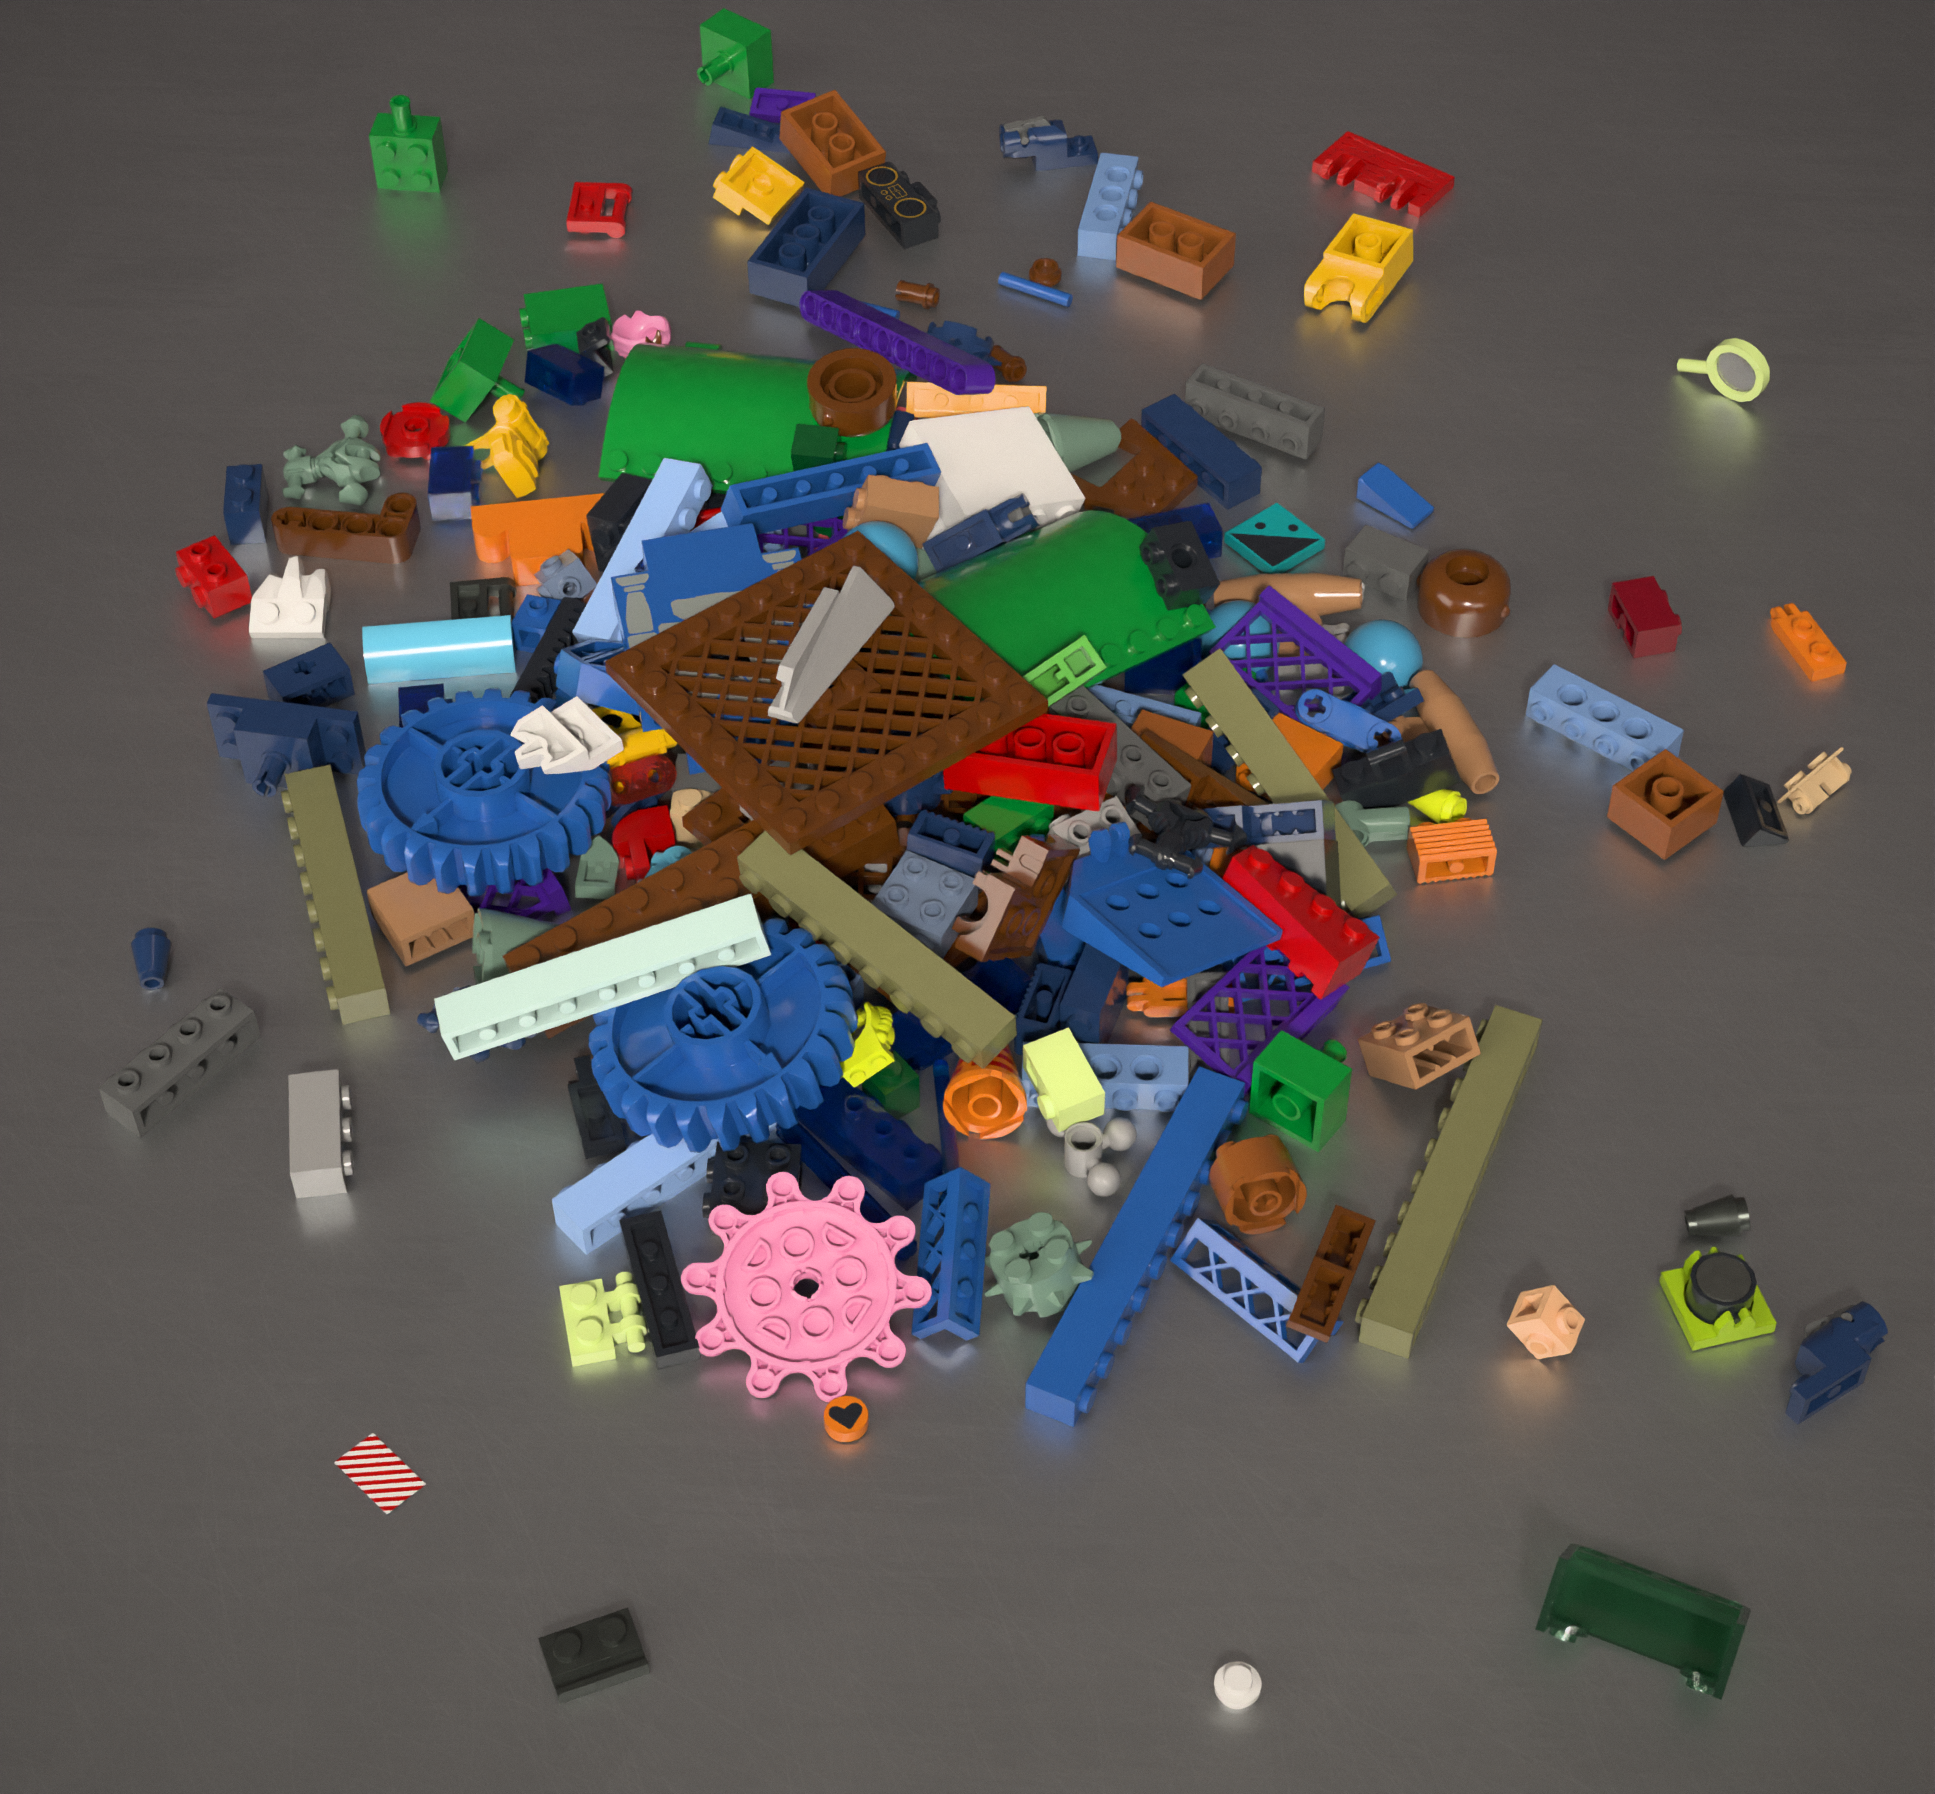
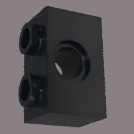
M1192 521L1153 527L1139 547L1142 560L1148 566L1155 581L1156 591L1162 597L1168 611L1189 607L1193 604H1205L1220 585Z

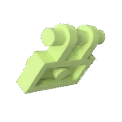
M621 1272L616 1275L617 1287L614 1291L604 1292L602 1278L559 1286L573 1367L616 1359L614 1344L627 1342L630 1352L644 1350V1336L647 1334V1327L644 1317L639 1314V1295L630 1272ZM621 1310L623 1319L620 1322L610 1324L608 1313Z

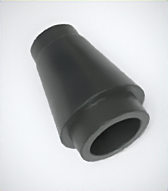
M1733 1194L1684 1211L1685 1224L1689 1236H1741V1232L1751 1229L1748 1207L1744 1196L1734 1198Z

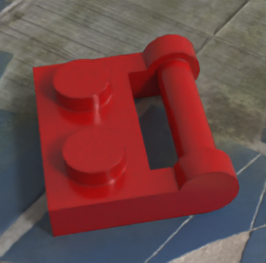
M575 182L566 220L567 232L607 233L613 238L622 237L625 234L626 223L624 217L627 204L632 198V188L624 183ZM606 199H613L615 201L612 216H603Z

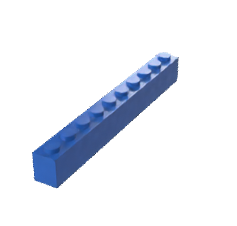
M1198 1067L1088 1268L1094 1273L1092 1280L1080 1283L1031 1372L1025 1388L1026 1409L1072 1427L1075 1426L1082 1412L1089 1413L1096 1398L1097 1388L1095 1387L1099 1379L1106 1380L1109 1376L1115 1360L1113 1353L1117 1345L1124 1346L1131 1333L1133 1324L1131 1319L1135 1311L1141 1313L1144 1310L1150 1294L1148 1287L1152 1279L1158 1281L1162 1276L1167 1262V1256L1165 1255L1169 1247L1175 1249L1179 1244L1184 1229L1182 1223L1186 1215L1190 1217L1194 1215L1199 1204V1191L1202 1185L1209 1186L1210 1184L1209 1173L1214 1161L1217 1159V1149L1224 1143L1232 1141L1233 1132L1231 1130L1235 1124L1241 1125L1244 1121L1249 1102L1244 1100V1082Z

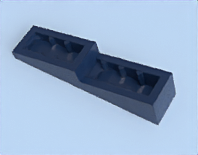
M720 106L712 124L708 144L750 149L753 146L757 150L791 154L779 139L780 122L778 125Z
M1316 800L1202 809L1212 818L1213 827L1231 832L1235 824L1240 826L1247 834V842L1243 847L1322 839L1336 841L1333 801ZM1209 843L1206 847L1190 850L1220 849L1227 847Z

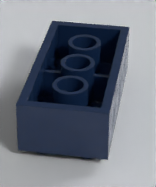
M805 188L747 261L749 293L799 307L800 297L803 292L824 290L866 235L864 203Z

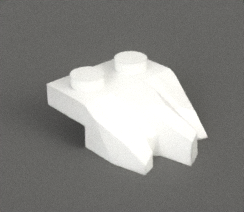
M299 556L289 558L283 577H279L271 572L251 599L249 624L251 638H324L326 611H330L331 586L327 570L316 569L313 574L306 575L303 560Z
M577 696L552 712H549L543 705L519 719L510 734L512 737L525 743L515 751L519 768L527 769L541 766L544 774L592 770L624 750L622 739Z

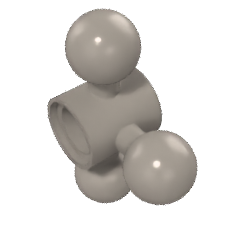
M1114 1118L1106 1124L1102 1134L1096 1125L1088 1122H1079L1071 1125L1064 1131L1058 1132L1052 1119L1046 1120L1047 1127L1053 1135L1065 1137L1064 1166L1066 1170L1075 1177L1087 1178L1088 1186L1094 1194L1102 1197L1114 1194L1120 1187L1121 1176L1115 1166L1109 1163H1102V1150L1108 1147L1116 1151L1129 1149L1135 1143L1137 1137L1134 1124L1126 1118Z

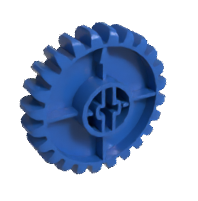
M488 688L485 690L482 698H474L472 691L464 690L458 691L455 694L456 702L449 704L443 698L431 699L427 703L428 712L423 714L416 709L408 710L401 715L403 728L394 725L386 727L379 734L381 745L376 744L367 750L364 757L366 767L359 771L357 777L359 793L357 806L361 825L367 833L370 847L375 853L384 855L386 866L393 872H404L407 870L409 882L426 885L432 879H436L437 890L440 893L449 894L454 892L459 885H466L469 896H481L485 893L487 885H496L499 893L506 894L515 890L516 880L523 879L528 885L532 886L543 883L542 870L549 868L555 873L563 872L571 867L569 853L576 856L587 853L592 847L591 836L602 832L605 826V812L610 809L612 802L610 769L607 761L592 770L562 774H544L541 766L527 769L519 768L515 751L525 743L510 735L519 719L542 705L549 712L558 708V701L551 698H541L533 704L530 692L514 691L510 698H502L500 688Z
M772 918L763 925L771 952L770 956L737 967L716 966L702 969L683 979L674 988L593 1014L597 1027L589 1033V1048L593 1055L591 1068L613 1113L619 1118L626 1119L630 1129L638 1135L647 1136L653 1134L660 1146L670 1148L678 1145L684 1138L689 1151L701 1153L706 1150L712 1139H718L723 1152L731 1151L739 1146L740 1136L749 1134L753 1142L758 1144L769 1139L770 1125L777 1122L781 1127L790 1129L798 1124L799 1120L795 1110L799 1106L809 1110L816 1109L824 1102L819 1086L831 1087L840 1082L844 1074L839 1062L850 1058L855 1047L851 1034L857 1029L858 1016L853 1005V992L845 971L837 964L834 953L826 945L816 944L811 933L806 929L798 928L789 931L785 920Z

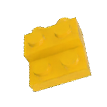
M752 146L744 156L741 154L736 156L727 173L722 171L713 184V187L716 189L713 198L737 215H740L746 209L764 223L770 225L802 191L805 182Z

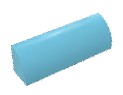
M511 615L362 627L363 653L368 684L516 672L515 642Z

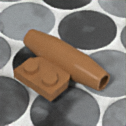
M1323 573L1255 574L1219 581L1220 585L1214 592L1215 608L1225 602L1244 600L1257 604L1259 602V595L1270 585L1322 627V619L1319 616L1361 609L1363 598L1361 579ZM1280 642L1278 657L1300 656V647L1294 642ZM1304 651V656H1310Z
M1424 670L1417 673L1411 679L1409 688H1418L1424 699L1422 703L1416 706L1419 717H1404L1402 715L1388 723L1398 728L1404 743L1415 739L1420 734L1442 729L1461 780L1475 794H1484L1491 791L1499 782V774L1487 741L1462 700L1434 671ZM1386 732L1379 736L1374 735L1373 739L1378 741L1376 748L1390 744L1387 741L1388 734Z

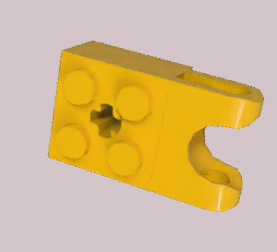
M1353 213L1323 252V260L1306 281L1304 286L1305 306L1322 310L1331 302L1347 301L1352 308L1351 319L1367 323L1413 262V229Z

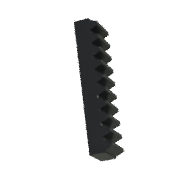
M563 598L510 697L514 691L523 690L530 692L533 704L541 698L553 699L552 694L558 690V687L555 686L557 674L554 673L556 657L561 652V649L579 643L572 631L586 604L580 602L579 599Z
M661 1210L619 1220L627 1259L629 1260L633 1281L637 1287L641 1311L646 1322L657 1370L700 1360L699 1343L695 1339V1329Z

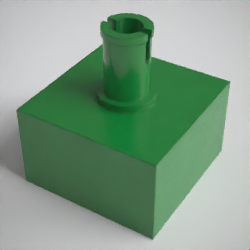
M725 8L700 24L703 66L698 68L697 76L703 84L706 83V86H709L714 82L751 99L753 98L755 88H767L774 83L770 29Z
M478 318L449 357L430 402L466 423L488 393L498 399L504 395L512 394L521 400L525 389L516 386L499 375L514 339Z
M1281 1030L1253 1062L1249 1114L1319 1153L1346 1121L1352 1068L1342 1063L1347 1058L1345 1047L1336 1040L1328 1039L1324 1042L1321 1049L1317 1050Z

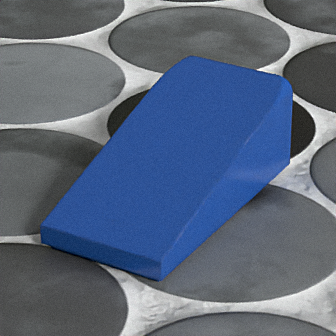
M1379 462L1365 472L1358 480L1357 499L1411 529L1415 528L1434 512V507L1393 471Z

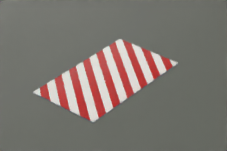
M374 1433L370 1434L334 1462L387 1515L426 1485Z

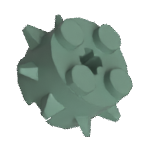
M1037 1212L1029 1219L1017 1222L1005 1231L997 1232L992 1236L989 1243L991 1252L989 1256L985 1257V1265L992 1269L997 1282L984 1294L986 1297L1003 1294L1006 1304L1013 1310L1015 1316H1021L1025 1312H1037L1039 1317H1047L1062 1312L1068 1307L1080 1283L1092 1280L1094 1276L1093 1271L1083 1265L1080 1254L1093 1242L1091 1239L1074 1242L1070 1230L1062 1221L1054 1220L1050 1213Z

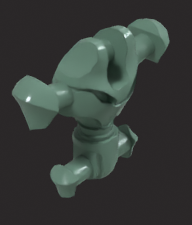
M353 415L346 422L340 424L345 433V438L335 441L328 449L316 457L312 455L305 456L307 449L297 444L284 450V457L289 461L283 468V475L288 483V487L282 490L283 496L300 500L305 493V490L302 488L303 484L315 483L320 477L324 478L326 476L335 481L340 488L344 487L339 492V502L362 506L367 500L368 492L361 484L380 476V467L375 463L380 460L379 450L360 439L366 437L369 432L367 421L360 415Z

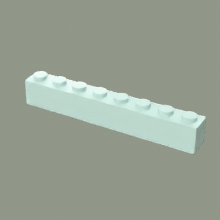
M748 894L501 977L493 978L462 990L454 991L435 998L434 1001L441 1036L455 1061L674 988L683 979L699 970L716 966L737 967L770 956L771 952L752 895Z

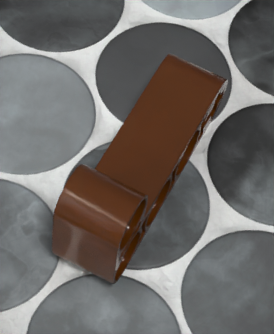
M405 492L389 496L384 502L380 515L284 507L275 511L271 517L277 548L284 554L386 564H399L408 560L413 553L421 530L416 499L413 495Z

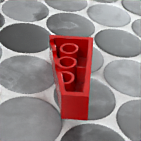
M1255 845L1233 856L1222 878L1283 930L1280 940L1266 946L1271 951L1280 950L1290 960L1288 968L1297 977L1305 975L1314 984L1311 991L1320 1000L1361 974L1380 938L1368 929V926L1363 921L1350 916L1338 907L1333 899L1320 894L1305 883L1300 875L1287 870L1275 861L1270 853L1257 848Z

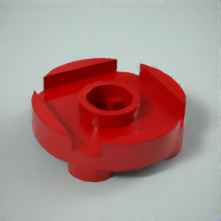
M415 402L402 405L401 412L393 415L392 411L384 416L380 424L382 442L386 447L387 454L391 457L435 459L440 456L441 448L448 443L451 436L448 416L442 415L439 407L429 403Z

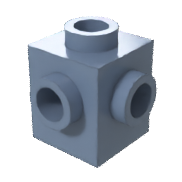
M569 549L559 556L548 558L541 564L540 570L534 574L541 584L536 588L540 596L561 601L564 597L581 601L586 594L597 586V583L580 559Z

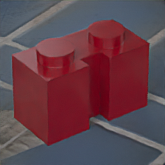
M1649 576L1612 583L1607 610L1617 629H1623V640L1633 659L1674 652L1678 636L1682 633V622L1679 615L1674 614L1669 605L1666 591L1660 588L1655 577Z

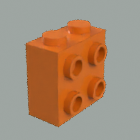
M1278 713L1272 719L1323 790L1334 778L1332 770L1341 767L1343 743ZM1245 763L1239 767L1237 766L1235 783L1257 794L1246 778L1252 773ZM1266 792L1260 795L1272 801Z

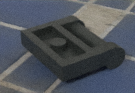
M509 577L450 582L451 620L489 617L488 597L496 596L499 598L500 616L511 615L512 622L514 619L513 598L517 592L516 582Z

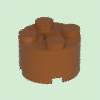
M1269 1134L1264 1137L1245 1139L1237 1143L1230 1141L1217 1149V1159L1210 1169L1209 1181L1226 1221L1231 1226L1232 1224L1238 1226L1240 1232L1245 1234H1264L1279 1229L1286 1224L1284 1218L1293 1210L1298 1214L1303 1208L1307 1197L1305 1184L1287 1147L1277 1135Z

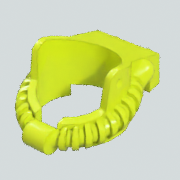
M868 1001L864 1003V1010L861 1008L856 1010L858 1016L857 1029L863 1025L865 1027L860 1036L854 1041L853 1054L847 1060L839 1062L844 1074L843 1077L854 1088L895 1061L893 1054L889 1051L891 1049L890 1045H893L895 1039V1032L892 1027V1014L887 1008L873 1006Z

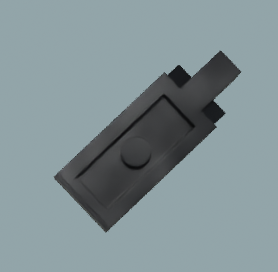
M590 1055L574 1058L577 1080L569 1081L567 1085L585 1159L625 1151L626 1143L620 1119L611 1110L603 1091H601L592 1072Z

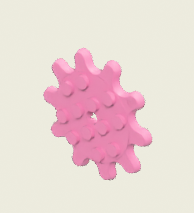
M778 1172L768 1179L766 1184L768 1204L761 1213L745 1215L730 1205H720L711 1211L708 1220L709 1226L723 1241V1253L714 1262L692 1263L688 1265L682 1272L681 1283L689 1293L710 1297L717 1305L715 1318L698 1330L695 1336L699 1343V1352L710 1357L720 1355L732 1349L746 1352L751 1359V1369L746 1378V1385L750 1394L757 1398L770 1397L777 1391L784 1377L793 1373H802L812 1380L817 1396L822 1401L829 1403L837 1397L845 1396L847 1392L845 1369L852 1360L866 1357L873 1359L885 1368H893L903 1362L906 1348L902 1340L891 1331L889 1325L890 1318L898 1310L906 1308L915 1309L925 1306L930 1301L932 1295L931 1286L922 1277L902 1274L895 1265L897 1252L909 1245L915 1237L916 1228L914 1223L905 1216H894L881 1223H871L865 1220L860 1212L865 1189L863 1183L858 1178L853 1176L840 1178L836 1181L827 1197L814 1201L802 1195L798 1182L792 1174ZM802 1279H812L819 1285L816 1293L811 1295L809 1299L806 1296L797 1294L794 1290L795 1285Z

